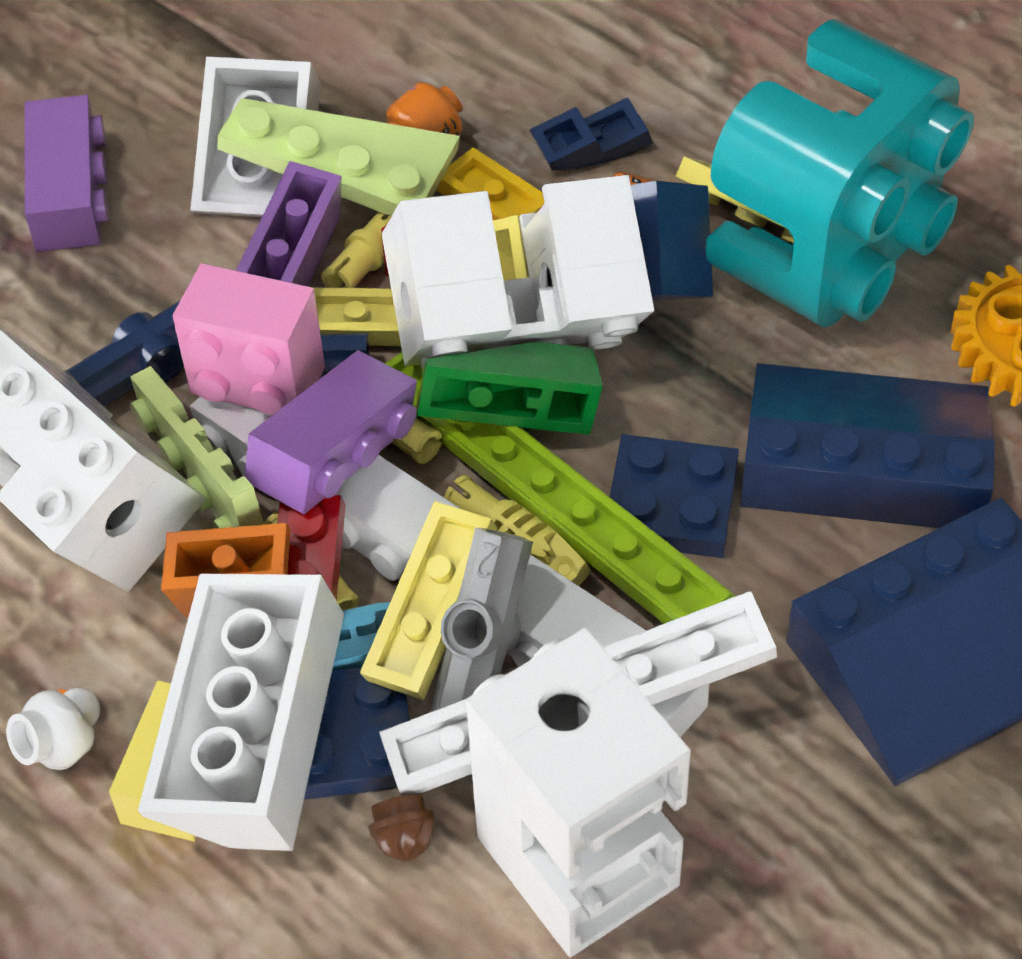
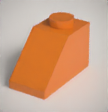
M287 523L167 532L161 591L188 619L200 574L287 575L290 543L289 525Z

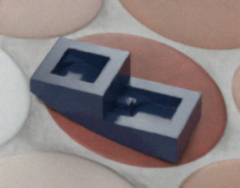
M628 97L586 118H583L576 106L529 129L551 170H570L602 164L637 152L653 144L649 130Z

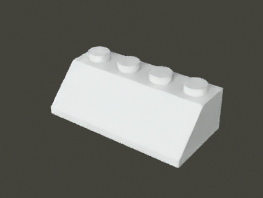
M200 574L138 807V812L143 817L228 848L293 851L344 618L342 609L321 575Z

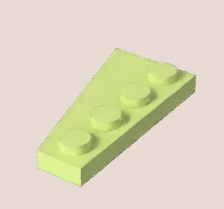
M241 98L218 133L217 144L218 150L280 174L284 173L289 161L340 175L342 176V198L392 216L400 201L430 198L434 195L458 151L460 136Z
M149 366L130 376L137 400L130 403V407L138 424L146 434L152 431L156 432L160 438L157 441V446L164 461L176 471L182 469L188 478L186 480L207 498L198 510L200 512L207 509L211 510L216 517L212 521L214 529L264 525L253 485L245 476L239 479L236 478L232 471L234 467L230 458L221 448L213 450L205 429L195 418L188 419L181 401L154 369Z

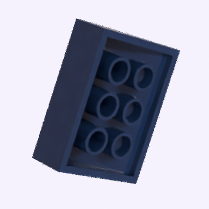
M757 363L740 507L940 528L989 504L991 501L994 486L995 439L990 396L988 395L989 387Z
M1002 497L792 600L786 643L894 786L905 782L1022 719V520Z

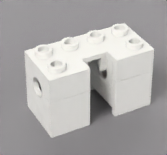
M629 175L544 184L542 192L545 204L537 214L528 213L519 216L529 278L505 281L503 280L488 191L400 201L382 232V239L404 365L422 364V370L424 371L426 359L536 341L563 345L588 342V347L593 348V350L608 349L621 345L623 343L622 338L638 330L637 325L654 312Z
M0 326V485L3 486L0 491V501L53 552L129 592L165 549L166 533L180 531L207 498L150 447L112 422L110 418L113 414L60 367Z
M586 627L565 640L555 639L548 642L536 652L532 660L507 675L498 674L488 678L475 690L472 696L466 699L477 838L569 958L680 886L684 838L661 812L662 802L664 801L674 811L686 805L691 750Z

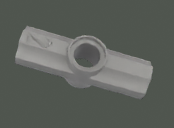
M475 527L458 601L446 610L441 621V636L446 650L430 713L469 698L485 680L501 674L505 655L509 654L516 647L521 636V623L516 610L533 545L532 541L505 532ZM480 615L484 617L487 625V634L482 643L476 634V622Z

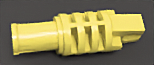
M462 475L454 480V483L464 490L463 496L450 486L446 490L445 499L462 510L491 518L497 528L496 531L513 534L532 541L533 545L530 555L579 586L591 572L585 560L557 531L516 501L508 499L499 501L467 475Z

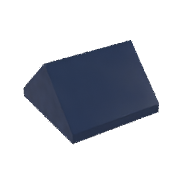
M651 181L631 185L652 301L713 298L712 264L706 258V239L710 235L708 186L666 181Z

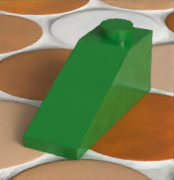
M536 341L426 359L416 405V416L590 435L603 388L594 350L588 347Z

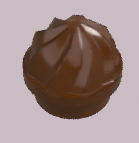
M422 794L393 797L371 806L374 823L368 826L369 833L386 856L408 862L416 859L430 846L435 816L432 810H426Z

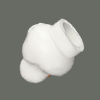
M84 688L48 690L30 697L22 712L11 716L7 724V740L15 758L24 765L40 762L50 769L63 770L71 767L90 750L94 743L95 732L92 726L100 715V705L97 697L93 692Z

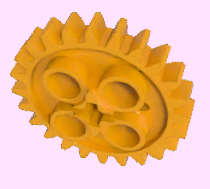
M1006 265L1003 279L988 271L985 274L983 284L972 281L969 285L968 294L960 295L950 331L951 334H954L951 349L960 352L959 367H973L970 380L972 383L989 380L991 385L988 395L993 397L1003 391L1012 393L1010 405L1015 407L1022 401V274L1011 265Z

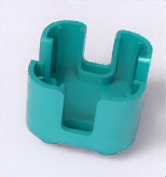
M838 19L824 22L809 35L806 63L809 67L874 99V101L858 116L844 110L834 113L775 82H760L742 98L731 113L719 136L712 158L711 181L716 189L787 228L793 236L794 246L761 228L752 227L748 231L732 221H724L706 239V258L712 266L823 328L832 326L845 314L859 322L866 321L875 313L885 299L894 280L896 272L895 262L908 248L926 256L942 241L954 219L958 206L957 196L942 189L944 175L959 159L967 145L974 125L973 113L958 106L960 85L956 77Z

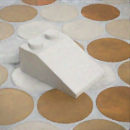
M206 57L190 208L192 213L246 217L263 216L283 174L218 150L217 135L241 98L318 111L321 82L311 62Z

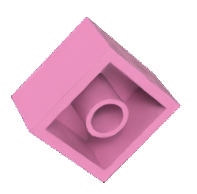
M200 263L172 315L190 394L198 395L208 401L228 402L253 408L267 415H273L317 382L325 368L314 288Z

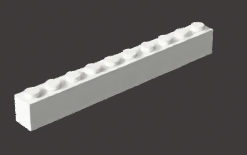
M199 397L190 405L192 418H195L205 429L213 450L221 448L230 458L233 466L238 469L241 476H245L249 433L272 415H267L245 406L223 401L212 402ZM380 455L377 456L369 467H361L345 480L339 491L335 494L341 495L346 504L342 548L350 549L352 547L370 559L381 575L392 581L401 579L434 501L459 508ZM530 555L516 610L521 623V636L516 647L508 655L513 657L516 665L520 667L532 660L536 652L548 642L555 639L565 640L585 627L602 647L646 630ZM482 615L479 616L476 622V634L481 643L487 634L486 621ZM709 684L652 706L677 735L681 737L707 708Z

